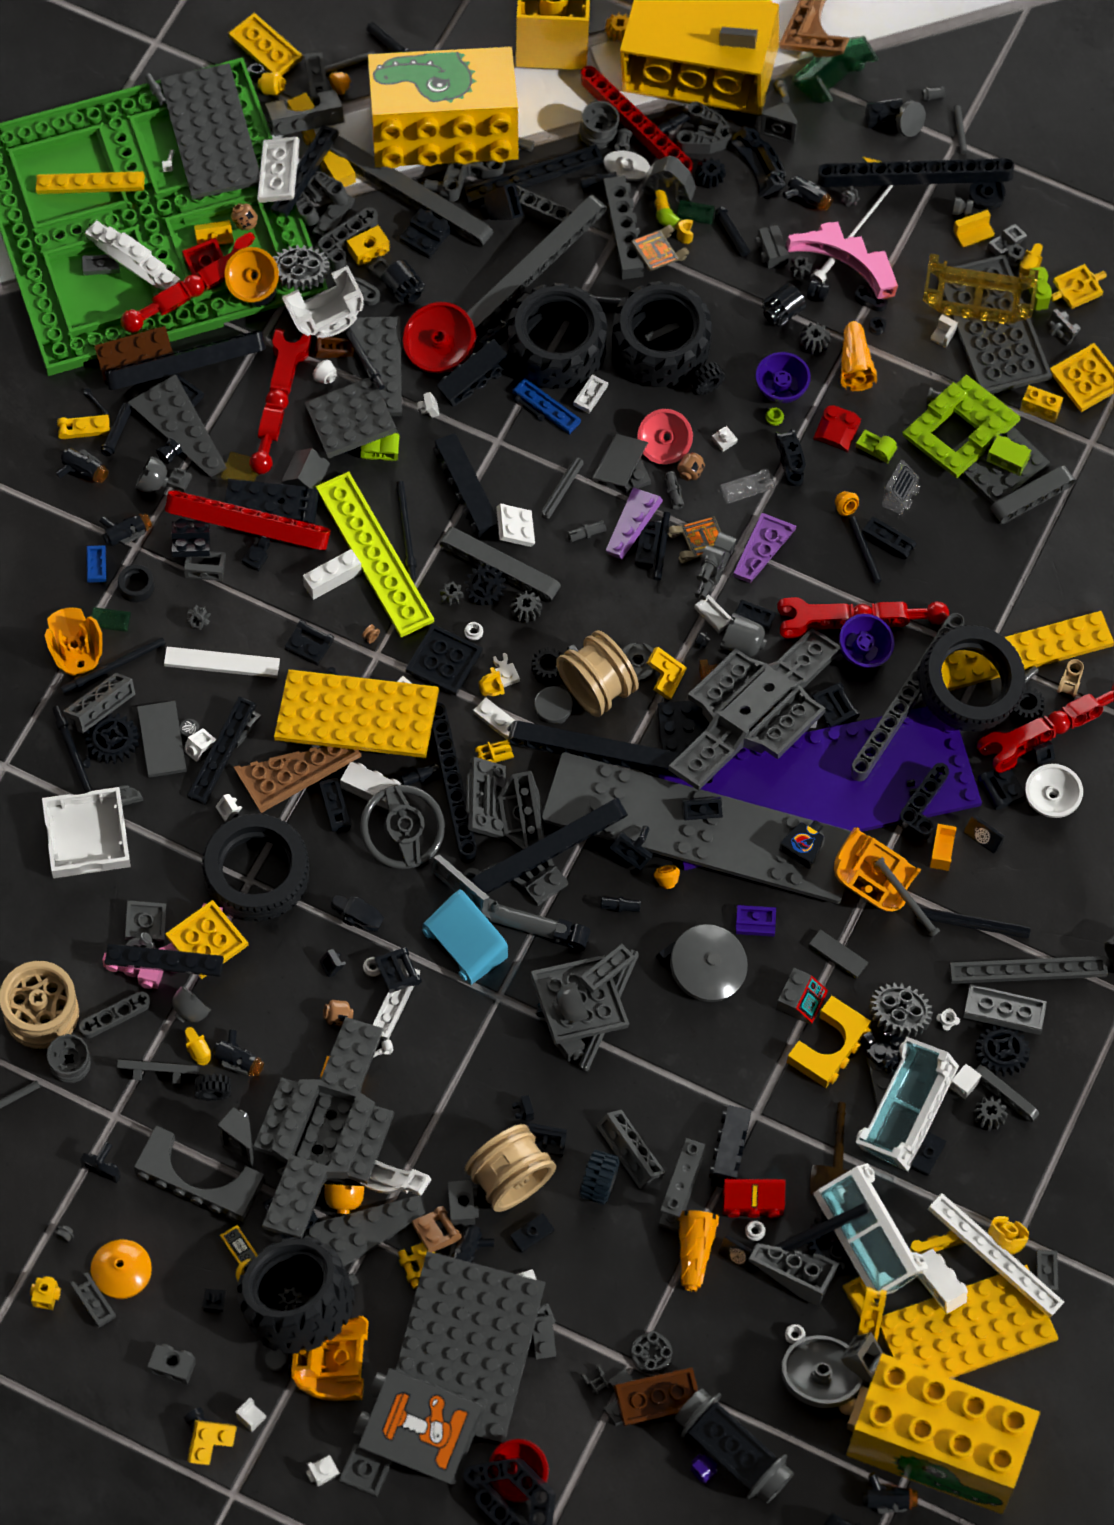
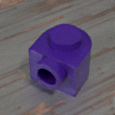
M699 1454L692 1460L693 1465L690 1471L702 1483H706L717 1473V1464L711 1457L707 1458L705 1454L703 1456Z

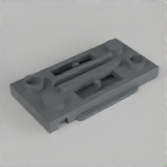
M472 757L470 759L472 768L467 775L466 812L469 814L468 830L501 839L504 837V824L502 822L498 796L505 786L506 766Z

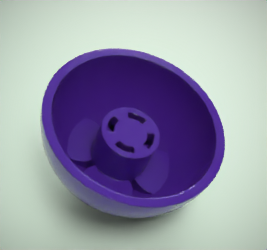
M777 352L768 355L759 363L756 370V382L759 390L766 398L776 403H790L799 399L806 392L811 378L807 364L800 357L787 352Z
M858 614L848 619L843 625L839 635V646L843 656L854 666L867 669L875 668L890 658L894 649V636L890 627L881 618L871 614Z

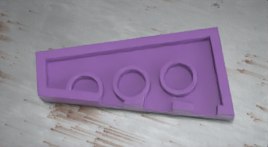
M633 487L606 548V552L609 555L620 559L624 558L663 500L660 496Z
M761 513L733 573V577L751 583L796 530V526Z

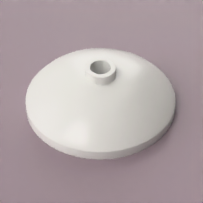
M1046 764L1038 767L1030 774L1026 782L1025 794L1028 803L1036 812L1050 818H1061L1070 815L1079 807L1083 797V786L1077 774L1068 767L1059 764ZM1049 795H1055L1056 798H1051Z

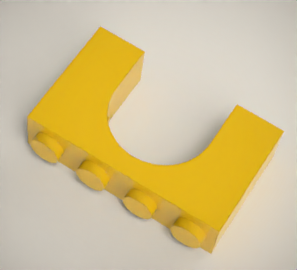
M831 996L821 1009L819 1018L840 1031L844 1038V1046L834 1054L825 1055L814 1051L801 1041H798L787 1058L788 1064L825 1088L830 1083L834 1084L839 1076L837 1072L840 1068L844 1069L849 1063L850 1059L848 1057L850 1054H855L861 1045L859 1042L863 1035L872 1030L870 1029L871 1021L834 996Z

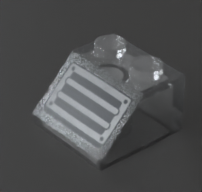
M902 459L885 487L882 502L883 507L900 515L903 514L905 509L908 510L910 508L912 496H916L920 489V485H918L919 476Z

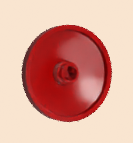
M448 302L431 303L417 310L408 320L403 333L404 349L411 362L419 369L433 374L448 373L453 371L458 365H462L472 354L476 342L475 327L469 315L459 306Z

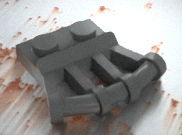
M552 859L546 861L548 865L546 869L542 865L536 867L539 872L536 876H533L530 871L525 873L524 875L529 881L526 882L520 878L511 881L523 888L537 906L568 885L567 879L557 869V866L553 864Z

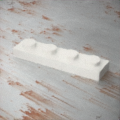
M402 964L400 968L405 978L410 977L405 965ZM415 969L416 973L420 975V970ZM409 986L390 994L388 992L373 1025L383 1028L382 1039L389 1040L414 986Z

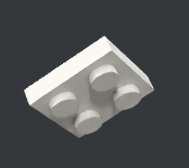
M499 504L496 508L500 540L529 547L533 546L535 539L532 511Z

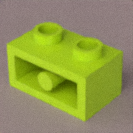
M997 435L988 452L986 461L1020 476L1029 461L1031 450L1025 445H1019L1011 441L1008 437Z

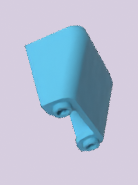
M461 889L456 891L422 924L424 935L428 939L431 937L441 943L458 963L459 976L463 981L467 980L470 985L508 958V945L505 939Z

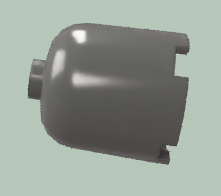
M733 613L731 618L734 621H729L722 640L725 643L721 642L720 648L731 652L738 649L748 657H753L758 653L759 649L763 650L767 640L764 639L765 630L759 623Z

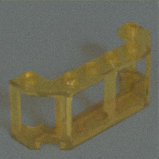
M930 254L923 301L939 313L958 315L964 318H977L983 321H996L1002 324H1012L1032 317L1039 270L1030 269L1029 276L1027 277L1023 276V273H1019V277L949 267L947 266V261H944L943 264L938 262L939 255ZM930 273H933L939 279L938 290L928 288ZM945 283L975 287L974 304L943 301ZM1033 287L1031 304L1019 303L1021 292ZM983 289L1012 292L1014 294L1012 311L982 307Z

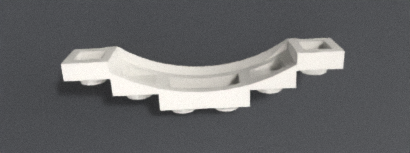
M98 221L85 232V236L93 241L104 253L156 288L164 291L181 282L179 277L166 269L164 263L152 256L149 249L123 232L121 234L111 226L107 228Z
M376 1161L368 1184L358 1183L379 1193L390 1194L399 1191L408 1193L410 1191L421 1196L430 1183L431 1178L429 1175L414 1169L412 1171L401 1170Z

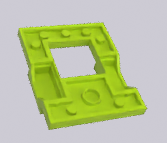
M965 375L959 382H953L928 405V410L903 431V437L957 479L984 454L989 443L997 435L1007 433L1020 421V416L968 375ZM954 412L976 428L969 436V441L957 452L953 451L932 434Z

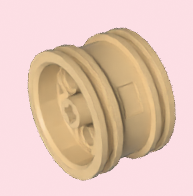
M46 961L27 962L11 971L2 983L0 989L1 1010L10 1035L17 1042L34 1049H46L58 1036L72 1034L79 1020V1006L73 982L61 967ZM51 988L57 989L54 993L48 992ZM17 1000H25L23 1004H16ZM60 1005L65 1006L63 1010H59ZM22 1018H24V1019L27 1020L28 1022L26 1023V1022H23V1021H21V1020H22ZM44 1020H50L47 1023L41 1024V1022Z
M525 1124L513 1126L489 1140L469 1159L465 1166V1172L471 1176V1180L475 1184H480L487 1193L486 1200L492 1204L495 1212L508 1210L529 1198L551 1178L556 1170V1164L550 1160V1156L547 1153L539 1150L534 1143L535 1136L529 1132L530 1129Z

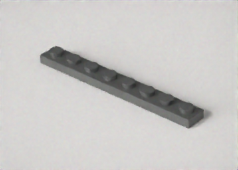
M1106 956L954 962L949 965L951 984L1107 977L1108 975Z

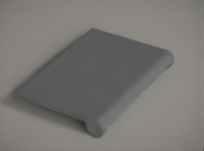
M615 434L592 480L594 482H599L600 480L626 487L648 442Z

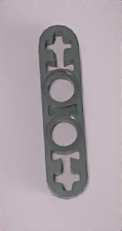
M137 992L85 1018L79 1024L81 1035L85 1038H92L146 1011L151 1004L149 995L145 992ZM139 998H141L142 1000H145V1004H144V1005H141V1003H138V999H139ZM131 1002H133L135 1010L132 1009V1005L130 1004ZM122 1006L129 1008V1012L125 1015H121L118 1012ZM102 1016H111V1022L107 1024L102 1023ZM95 1020L98 1021V1025L100 1026L99 1028H97V1024H95ZM89 1025L92 1031L85 1030V1026Z
M980 1065L975 1070L982 1075L980 1083L1024 1119L1033 1122L1038 1117L1039 1112L1032 1104L986 1067Z

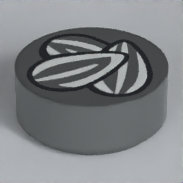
M186 719L180 725L181 735L187 739L199 731V724L193 719Z

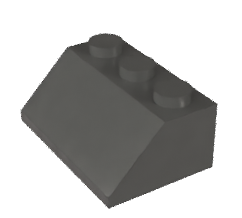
M233 1107L218 1124L221 1146L250 1168H253L255 1165L249 1116L240 1109L238 1111Z

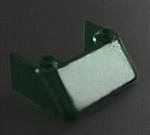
M865 36L850 37L843 54L833 57H815L791 80L799 90L814 102L820 104L831 102L833 98L829 90L850 71L859 72L865 68L867 62L877 61L879 58Z

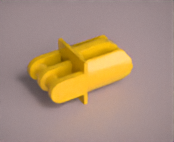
M1039 243L1033 246L1031 252L1026 250L1025 256L1020 263L1019 274L1023 279L1029 278L1031 268L1041 267L1043 246Z
M508 740L493 744L488 742V744L474 749L478 753L477 758L486 760V758L490 757L487 761L494 763L514 758Z
M186 1028L187 1052L190 1053L198 1065H207L211 1060V1050L204 1039V1035L199 1037L194 1028Z

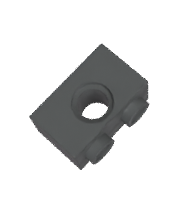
M472 1180L448 1182L452 1225H475V1218H479L478 1205L474 1206V1199L477 1198V1187L472 1186ZM461 1200L469 1202L466 1206H461L458 1203Z
M156 1344L147 1366L149 1373L188 1385L196 1364L193 1354L185 1350L181 1352L173 1350L174 1348L167 1344H162V1346ZM171 1359H175L178 1361V1363L175 1366L167 1365L168 1361Z

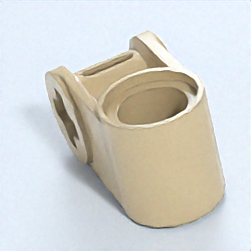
M1073 659L1068 662L1057 690L1058 693L1064 692L1072 695L1073 698L1076 697L1084 670V665L1080 660ZM1070 669H1077L1078 672L1073 673Z

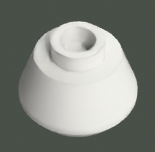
M330 360L321 361L313 371L314 380L324 384L332 383L337 376L336 369Z

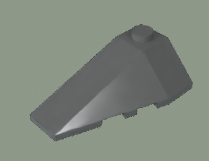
M757 1243L748 1261L800 1298L819 1306L839 1263L820 1254L807 1255L802 1254V1251L795 1250L790 1252L783 1250L781 1247Z

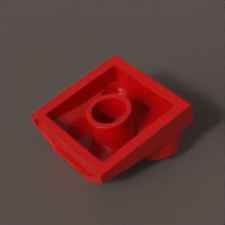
M216 238L182 251L184 261L192 275H196L204 267L224 257Z
M827 406L813 440H818L848 452L861 423V418L856 413L838 406Z

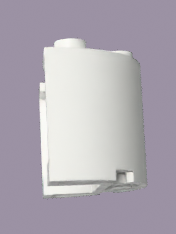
M348 266L331 273L336 286L303 301L298 289L282 297L300 332L307 336L316 335L317 338L330 337L346 330L357 320L356 316L363 309L364 299Z

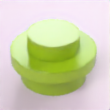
M771 408L766 413V421L770 425H780L784 420V414L779 408Z

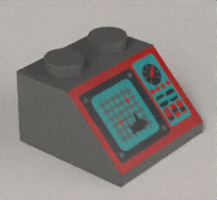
M793 968L778 999L776 1009L812 1025L828 990L812 975Z

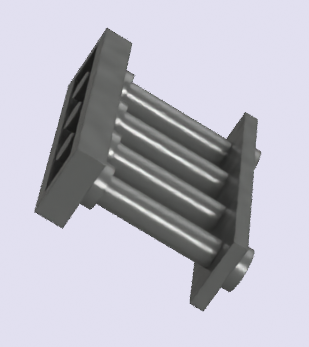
M686 1138L660 1211L663 1213L659 1226L678 1232L680 1224L678 1219L682 1211L685 1212L703 1162V1157L701 1156L705 1144Z

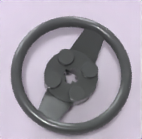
M394 785L380 790L368 801L361 816L360 829L363 842L375 859L392 868L409 869L426 863L437 853L444 838L445 822L439 805L428 793L410 785ZM402 792L411 793L422 798L432 808L436 817L437 834L431 848L421 857L419 837L425 826L424 818L419 810L409 805ZM384 797H386L389 810L384 823L385 832L394 844L399 845L404 861H396L381 854L375 848L369 836L368 821L370 813L374 806ZM402 820H405V823H409L406 829L400 827Z

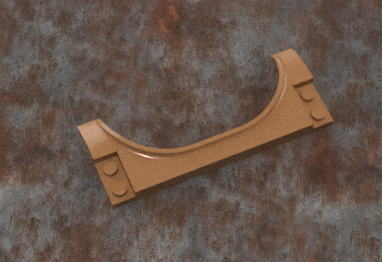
M799 0L779 46L784 50L812 52L814 57H833L844 53L849 37L831 36L822 28L821 13L826 0Z

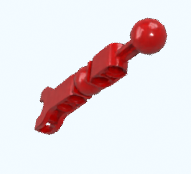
M249 232L237 238L231 253L204 267L196 275H189L183 281L160 292L151 299L152 304L140 311L131 309L124 312L121 316L122 327L128 332H137L143 327L144 320L158 312L163 316L189 301L191 297H198L204 291L225 281V268L228 260L238 250L249 247L254 242V234Z
M275 330L272 344L277 360L271 380L270 392L265 398L266 404L258 431V438L261 439L259 450L252 454L249 460V465L254 473L265 474L272 468L273 460L269 455L272 441H277L279 437L284 410L289 402L288 397L297 364L309 356L311 335L302 334L299 341L290 343L285 340L284 330Z
M798 597L783 598L777 604L781 615L794 618L781 623L780 634L784 638H800L811 628L815 630L842 629L848 619L858 614L875 615L886 622L889 627H903L909 623V619H928L929 622L935 625L944 624L950 613L947 605L939 601L932 602L927 608L908 609L907 604L904 602L872 603L871 607L867 604H859L854 608L853 604H808Z
M1114 683L1111 691L1097 698L1087 694L1062 707V711H1053L1048 717L1038 718L1011 732H992L978 741L977 749L985 756L998 754L993 759V768L999 773L1005 772L1015 767L1018 757L1033 750L1032 747L1055 738L1056 734H1064L1069 728L1074 729V727H1079L1099 717L1103 712V706L1114 701Z

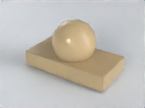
M861 1386L857 1399L854 1397L848 1403L839 1406V1410L844 1415H851L848 1422V1430L854 1431L868 1393V1388Z

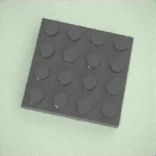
M370 378L305 402L328 458L397 433L396 426L381 392Z
M1015 427L1007 433H1000L999 435L1008 437L1011 441L1019 445H1025L1031 450L1029 461L1020 476L986 461L988 452L995 439L989 443L984 454L962 473L992 505L1003 497L1022 488L1050 465V461ZM969 437L966 438L963 442H961L952 450L957 452L965 443L969 441Z
M605 955L531 971L530 977L554 1044L629 1027L630 1024L613 978L593 994L579 981L580 976L605 958ZM574 981L589 1015V1018L579 1022H570L562 1014L558 1015L554 1006L557 1003L556 996L560 988Z

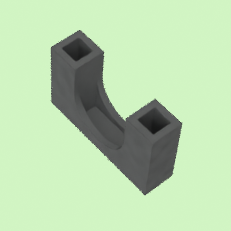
M330 90L318 93L319 105L305 111H291L285 107L283 100L265 103L268 121L274 136L320 128L322 125L330 126L345 123L343 107L336 91Z

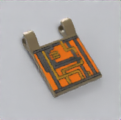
M671 225L631 241V244L649 271L676 261H683L687 258L686 255L689 254L686 248L675 253L666 238L672 235L671 232L674 231Z
M714 516L681 526L669 527L668 536L673 539L681 534L683 535L689 551H682L679 554L678 559L683 564L694 558L701 557L707 545L713 547L716 537L721 530Z

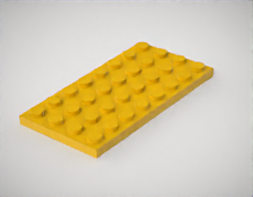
M288 669L274 739L277 741L426 758L439 687Z
M1001 1274L966 1286L968 1290L967 1303L947 1314L935 1298H931L883 1315L880 1325L881 1332L892 1357L948 1378H954L1058 1340V1335L1051 1319Z

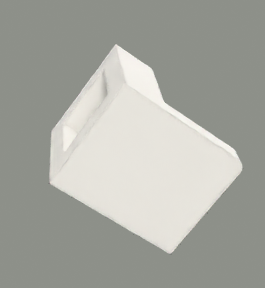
M942 314L930 340L946 348L956 333L958 322Z
M965 1064L953 1078L949 1088L966 1099L978 1085L982 1075Z
M251 1398L236 1411L237 1419L251 1432L266 1418V1415L254 1405V1401Z

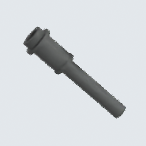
M776 78L773 82V87L781 95L783 102L787 103L789 102L787 82L784 78Z

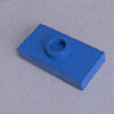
M105 545L87 546V582H106Z

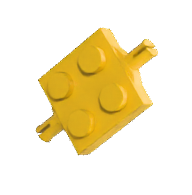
M1083 264L1055 277L1053 283L1057 287L1058 292L1051 295L1052 302L1063 298L1069 307L1074 309L1102 296L1103 290L1099 286L1098 281L1107 277L1105 271L1094 275Z

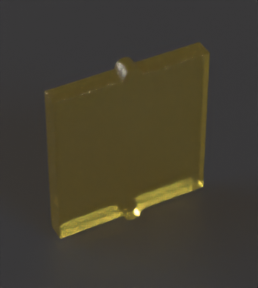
M231 452L227 463H225L227 469L223 471L221 479L227 481L228 479L255 481L256 476H259V474L254 473L249 465L251 457Z

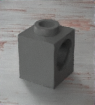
M581 1039L555 1044L568 1062L572 1059L577 1060L584 1054L585 1044Z

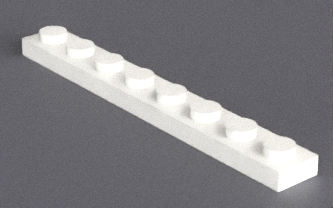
M941 1194L929 1206L928 1210L1049 1318L1064 1303L1062 1299L1007 1250L998 1246L989 1234L944 1194Z

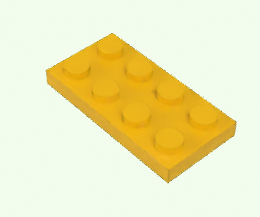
M255 13L228 33L231 40L268 72H278L283 76L303 60V55Z

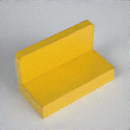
M988 210L955 221L953 231L961 247L994 237L995 233L989 224L991 215Z
M230 220L194 226L197 245L216 238L219 245L234 242Z

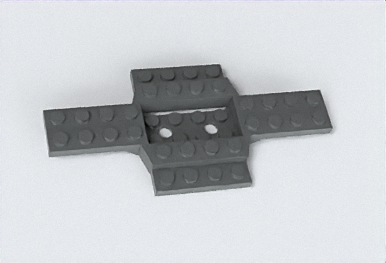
M811 628L778 661L770 664L752 659L738 649L733 650L688 694V699L702 708V714L710 724L669 765V771L699 791L743 747L759 753L766 751L778 759L825 713L826 708L811 699L803 688L841 652L840 646L814 628ZM771 685L774 687V690L767 692L763 687ZM788 692L789 695L749 733L752 726ZM747 708L750 710V713L743 715L740 713V709Z
M345 1017L321 1080L300 1079L299 1082L281 1077L253 1146L254 1150L273 1155L286 1164L262 1225L263 1229L288 1237H299L302 1239L321 1188L327 1179H351L368 1184L394 1117V1111L375 1106L374 1101L361 1093L364 1079L381 1039L383 1028ZM319 1094V1102L317 1104V1107L315 1109V1112L313 1114V1117L311 1119V1122L309 1124V1127L307 1129L297 1156H294L298 1144L300 1142L301 1136L303 1134V1131L305 1129V1126L307 1124V1121L309 1119V1116L311 1114V1111L313 1109V1106L315 1104V1101L317 1099V1096ZM329 1111H334L337 1114L334 1120H328L325 1116ZM321 1146L323 1152L320 1155H315L312 1153L313 1147Z

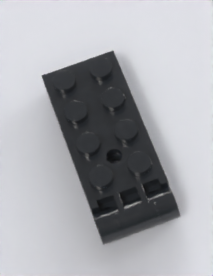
M228 479L224 503L314 524L319 491L314 488L306 489L304 486Z

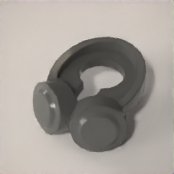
M146 932L141 933L139 937L133 938L125 944V946L144 945L147 946L145 948H156L155 943L152 942V937Z

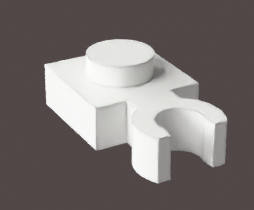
M503 653V661H498L496 656L493 657L494 665L498 667L495 671L500 672V678L504 687L520 682L514 664H507L508 656L506 653Z

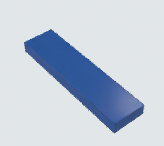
M524 378L513 389L514 395H520L525 403L539 413H543L547 419L569 435L581 423V419L527 379Z

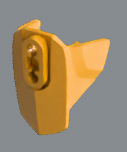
M64 608L54 612L47 619L49 629L46 630L45 639L56 665L72 676L77 674L83 675L90 670H94L102 655V631L97 620L91 616L86 619L80 608ZM78 662H81V664L84 665V666L81 667V668L78 667V666H79V663H78Z

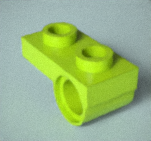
M864 430L855 446L887 464L897 450V444L894 439L889 436L881 438L867 430Z

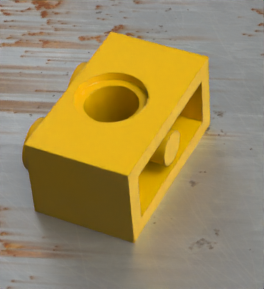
M379 225L347 240V250L356 264L360 266L390 251L389 240Z

